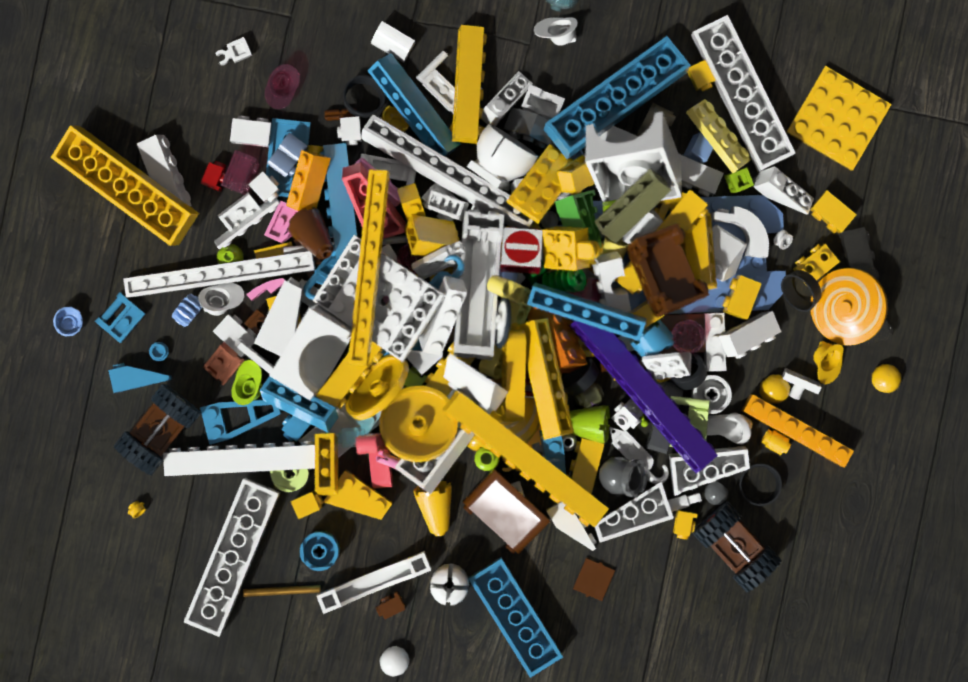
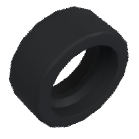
M690 352L692 355L691 363L698 365L697 372L688 378L671 377L673 383L678 388L691 390L700 386L705 381L707 368L701 356L697 353Z

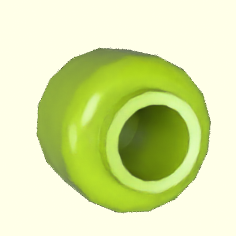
M481 447L476 451L475 463L479 469L491 471L498 466L500 457L495 456L490 450Z

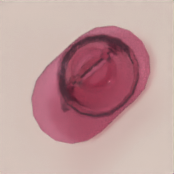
M280 65L269 75L264 94L265 100L272 108L283 109L292 101L300 81L299 73L292 65Z

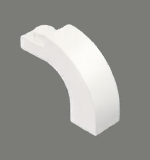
M736 206L731 208V213L726 209H717V212L711 213L712 221L731 223L743 231L747 244L745 256L768 257V235L764 225L757 216L744 208Z

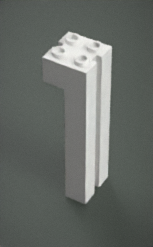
M473 209L465 211L461 243L464 245L466 253L461 255L460 258L464 262L465 269L459 279H463L467 295L455 323L453 356L493 359L498 295L490 292L487 284L491 276H499L504 214L496 211H490L488 215L481 214L479 210Z

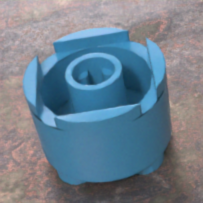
M659 319L656 323L649 325L643 330L640 341L635 340L633 342L630 340L629 344L643 357L660 355L659 352L664 348L667 350L675 342L673 340L674 335Z
M315 531L309 534L300 546L301 560L307 567L315 571H323L330 568L337 561L340 554V546L333 534L326 531ZM318 546L325 550L322 555H319V552H315Z

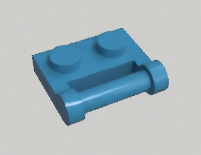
M119 292L116 300L95 322L119 343H122L146 313ZM124 303L126 307L109 326L106 322Z

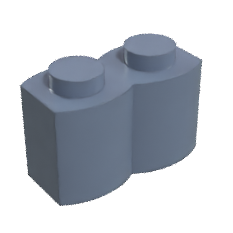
M288 133L267 164L287 178L289 175L292 177L295 174L301 150L308 151L309 146L291 133Z

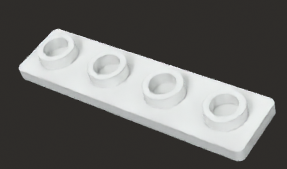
M246 193L226 208L218 217L228 228V231L214 240L217 248L227 247L231 244L232 239L243 235L252 224L259 223L265 214L276 210L280 204L279 200L276 198L271 203L268 201L259 206L252 196Z

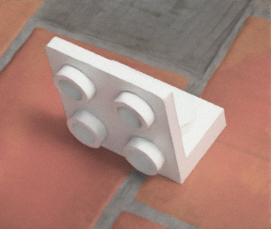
M690 352L642 357V361L653 379L681 378L691 374L692 355Z

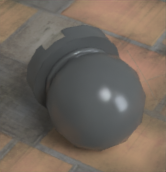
M619 456L610 457L602 464L599 470V481L602 487L609 493L625 494L629 497L638 498L639 492L643 493L647 485L648 474H645L644 469L647 465L643 460L639 459L629 460Z

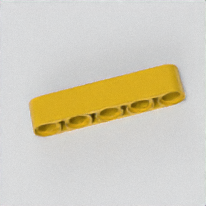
M523 329L509 330L507 341L502 347L501 388L508 391L501 402L503 422L523 421L525 416L526 335Z

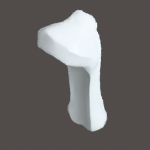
M731 413L708 416L707 435H721L736 444H744L750 439L752 421L744 415Z

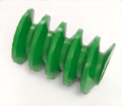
M582 269L577 271L558 270L546 272L542 277V285L567 293L579 292L586 286V276Z

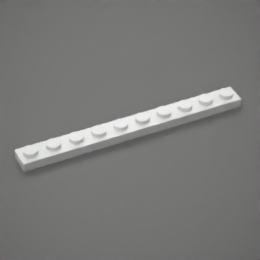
M307 251L124 278L126 298L314 271L315 264L313 254Z

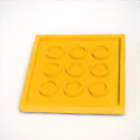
M825 66L786 133L853 171L892 104Z

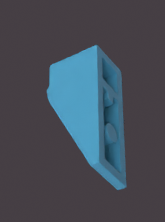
M124 363L113 365V369L108 370L114 393L173 380L171 375L125 366Z
M539 430L543 457L566 475L562 436L544 440L542 430Z

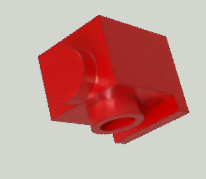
M217 161L214 164L209 162L201 184L221 192L222 188L219 185L223 184L226 179V165Z

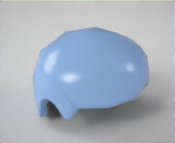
M69 306L63 307L56 312L53 323L59 334L74 336L80 332L83 319L79 310Z

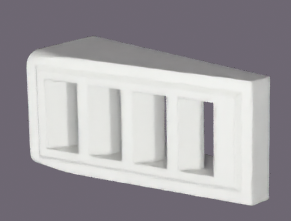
M431 189L424 207L463 221L469 203ZM437 195L439 196V198L437 200L436 206L433 207L432 205ZM445 198L446 201L444 203L443 209L441 210L440 207L443 199ZM451 201H453V205L449 213L447 212V210L449 208ZM458 204H460L457 214L455 215Z

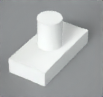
M785 368L782 374L783 380L794 384L789 394L790 397L800 400L804 389L819 394L821 390L820 382Z

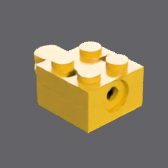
M554 226L542 230L544 268L577 271L590 267L589 260L595 259L600 255L601 249L598 242L588 240V228Z

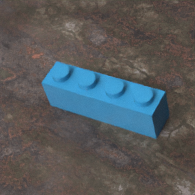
M271 376L268 377L260 389L263 401L329 433L338 419L334 406L316 397L309 400Z

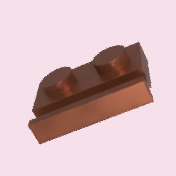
M223 342L203 368L216 380H221L224 386L245 360H241L238 354Z

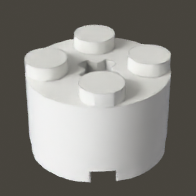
M707 375L705 381L700 386L691 389V398L710 400L709 414L723 411L729 405L732 397L731 388L728 383L716 375ZM710 389H712V392L716 393V395L712 397V400H710V397L707 396V393L710 392Z

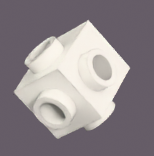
M632 399L625 404L621 402L614 409L616 413L612 419L624 431L630 426L634 429L641 422L639 418L642 416L643 411Z

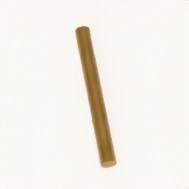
M320 585L243 589L244 597L321 593Z

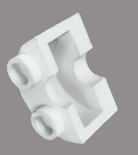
M529 85L521 107L524 111L539 114L550 120L560 113L565 99Z

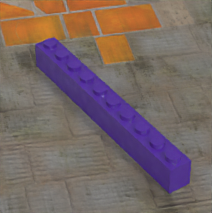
M576 320L570 325L571 329L695 473L704 469L718 456L713 445L705 441L701 431L693 427L688 416L681 413L677 408L676 402L671 398L669 399L665 394L664 388L652 379L651 373L639 364L638 358L626 349V344L618 339L613 332Z

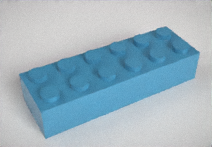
M502 557L469 577V581L530 678L563 658L561 651Z

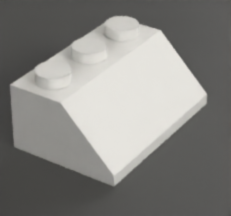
M449 354L444 378L449 381L447 385L457 391L459 388L464 391L463 394L471 401L474 398L480 401L478 405L486 411L489 408L496 411L508 391L452 354Z

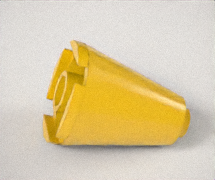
M440 481L431 494L420 488V486H416L413 490L414 496L430 533L435 536L445 535L449 530L451 483L449 482L447 485L446 481Z

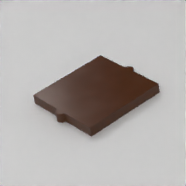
M586 558L573 589L584 593L586 597L591 596L602 601L615 570L604 566L602 562L597 563Z

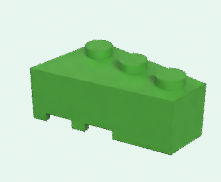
M595 190L571 195L556 201L557 213L560 216L562 225L564 227L588 228V240L598 242L600 248H602L600 230L595 223L597 207L593 206L592 196H595Z

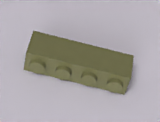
M649 169L595 223L601 234L617 243L672 190L662 176Z

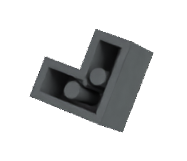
M511 108L504 129L510 132L511 137L516 139L523 137V140L531 143L534 141L536 142L535 146L546 149V146L548 147L549 144L555 147L554 142L544 131L545 124L549 121L548 119L536 113Z

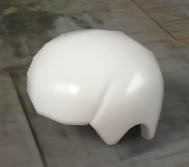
M397 646L389 647L380 657V666L386 675L398 676L403 674L408 668L409 655L403 648Z

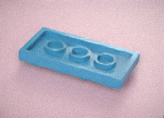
M272 118L267 162L288 133H291L308 146L311 122ZM267 164L266 175L269 178L273 176L279 183L277 186L280 190L278 192L279 197H288L294 175L292 177L289 175L286 178Z

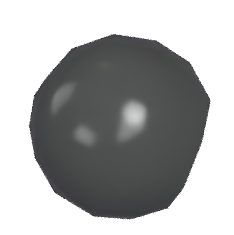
M714 481L706 486L704 495L709 503L720 505L727 500L729 491L722 484Z

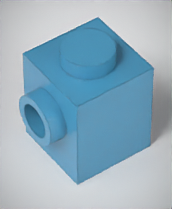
M288 415L282 423L284 427L281 430L285 432L283 436L289 441L295 440L297 442L311 424L295 416L291 417Z

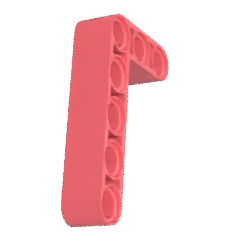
M368 433L357 436L356 447L358 454L369 453L373 489L393 487L392 467L376 461V456L384 458L378 452L384 451L390 454V450L383 442L381 433Z

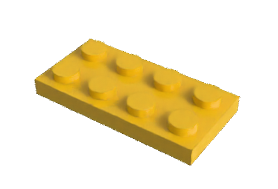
M549 144L506 203L539 224L562 193L557 171L572 162L573 159H566L561 151Z

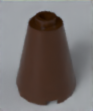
M312 207V210L304 208L295 213L290 218V226L287 228L290 235L318 259L330 257L334 248L321 211Z

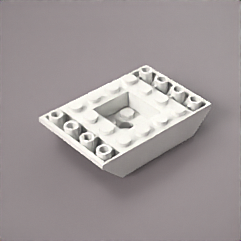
M355 235L313 299L315 303L350 327H352L361 248V239ZM381 252L372 342L404 362L445 295L383 252ZM384 296H388V304L382 306L381 299Z

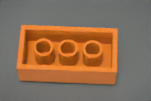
M532 306L527 316L529 321L548 318L560 373H571L588 364L586 354L578 342L579 338L570 327L571 319Z

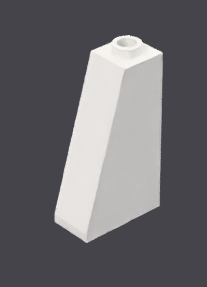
M292 279L289 282L284 280L254 344L279 356L282 355L297 330L303 289L299 288L300 283Z

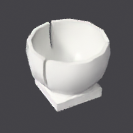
M488 124L477 142V160H471L467 167L496 188L509 191L511 189L510 181L526 175L535 164L538 155L508 133Z

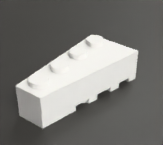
M746 446L715 449L718 456L698 473L691 469L679 453L669 454L674 495L676 496L684 491L698 488V486L714 482L725 476L728 477L750 469Z
M662 482L601 519L596 527H594L599 543L673 519Z

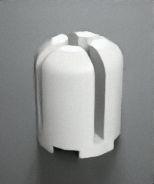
M444 564L437 568L432 575L430 586L434 599L446 605V602H451L450 605H456L463 601L468 592V576L460 566L455 564ZM448 578H452L454 583L451 588L445 586Z

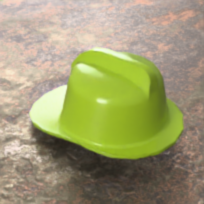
M244 361L238 368L231 392L233 400L239 405H248L261 395L260 389L263 386L261 382L262 372L260 366L254 361Z

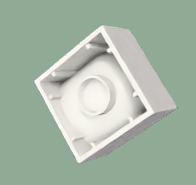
M663 112L655 113L653 123L644 134L624 143L604 141L598 136L594 124L586 125V164L603 202L619 199L649 169L662 176L672 190L661 201L682 197L681 159Z
M318 304L310 307L269 376L311 400L326 383L349 345L352 327Z

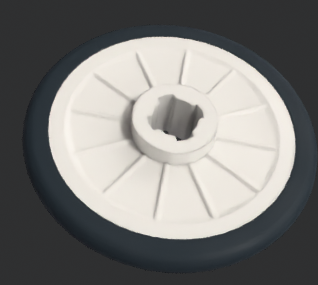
M505 297L501 299L496 312L495 344L498 348H502L505 345L511 323L510 300Z

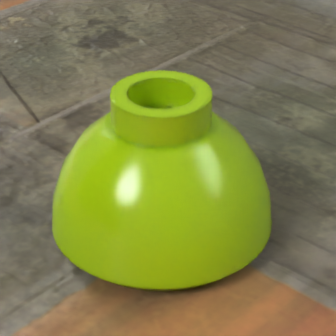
M233 244L222 247L217 253L218 264L243 261L242 250Z

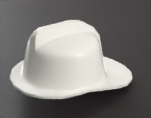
M573 17L547 18L535 25L534 32L539 37L550 38L556 45H565L576 41L575 28L578 22Z
M225 283L204 288L198 296L199 303L204 308V311L214 316L222 315L228 309L239 306L245 297L241 286L235 283Z

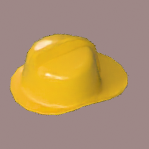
M824 341L819 343L813 355V360L818 366V380L820 383L829 384L838 377L842 367V345H833Z

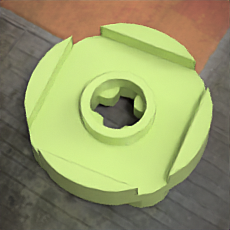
M293 469L295 475L290 476V478L286 477L285 470L270 471L274 485L284 492L297 491L306 484L309 477L308 469Z

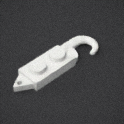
M609 427L612 437L611 443L626 459H639L646 463L647 466L644 469L645 474H648L649 482L658 484L660 482L664 483L667 480L669 471L666 465H662L664 475L660 478L655 477L649 471L653 465L652 456L627 431Z

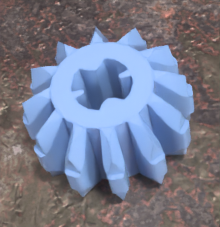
M188 294L175 309L172 318L179 325L188 326L202 309L199 298L193 294Z

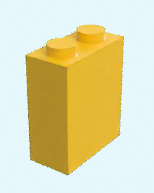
M411 214L405 227L412 255L426 257L447 245L451 246V244L460 241L454 221Z

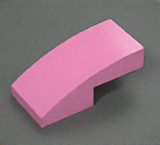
M281 278L266 282L246 295L251 301H254L266 290L274 294L282 287L285 279Z

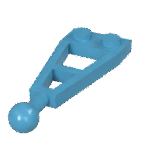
M254 400L248 405H239L236 402H219L200 407L209 445L229 440L280 415L281 409L273 406L274 412L257 419L254 406L271 404L263 400ZM247 406L251 423L227 433L221 408Z

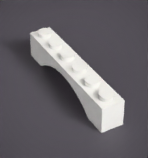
M425 551L321 592L316 597L323 614L371 593L429 572L432 568Z

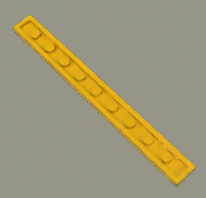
M369 170L348 358V364L369 366L390 177V172L387 170Z

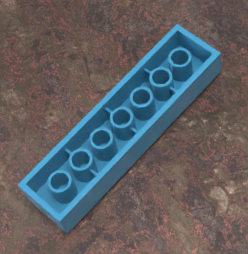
M666 36L546 122L544 131L565 158L569 159L586 146V125L594 124L598 136H601L685 75L691 65L668 36Z

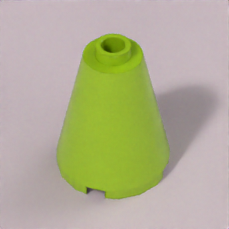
M602 405L569 411L574 433H571L572 435L598 443H607L610 427L608 425V419H610L609 406Z

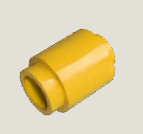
M768 429L761 440V443L765 444L766 448L779 455L782 453L786 454L791 446V443H789L790 438L775 430L771 431Z

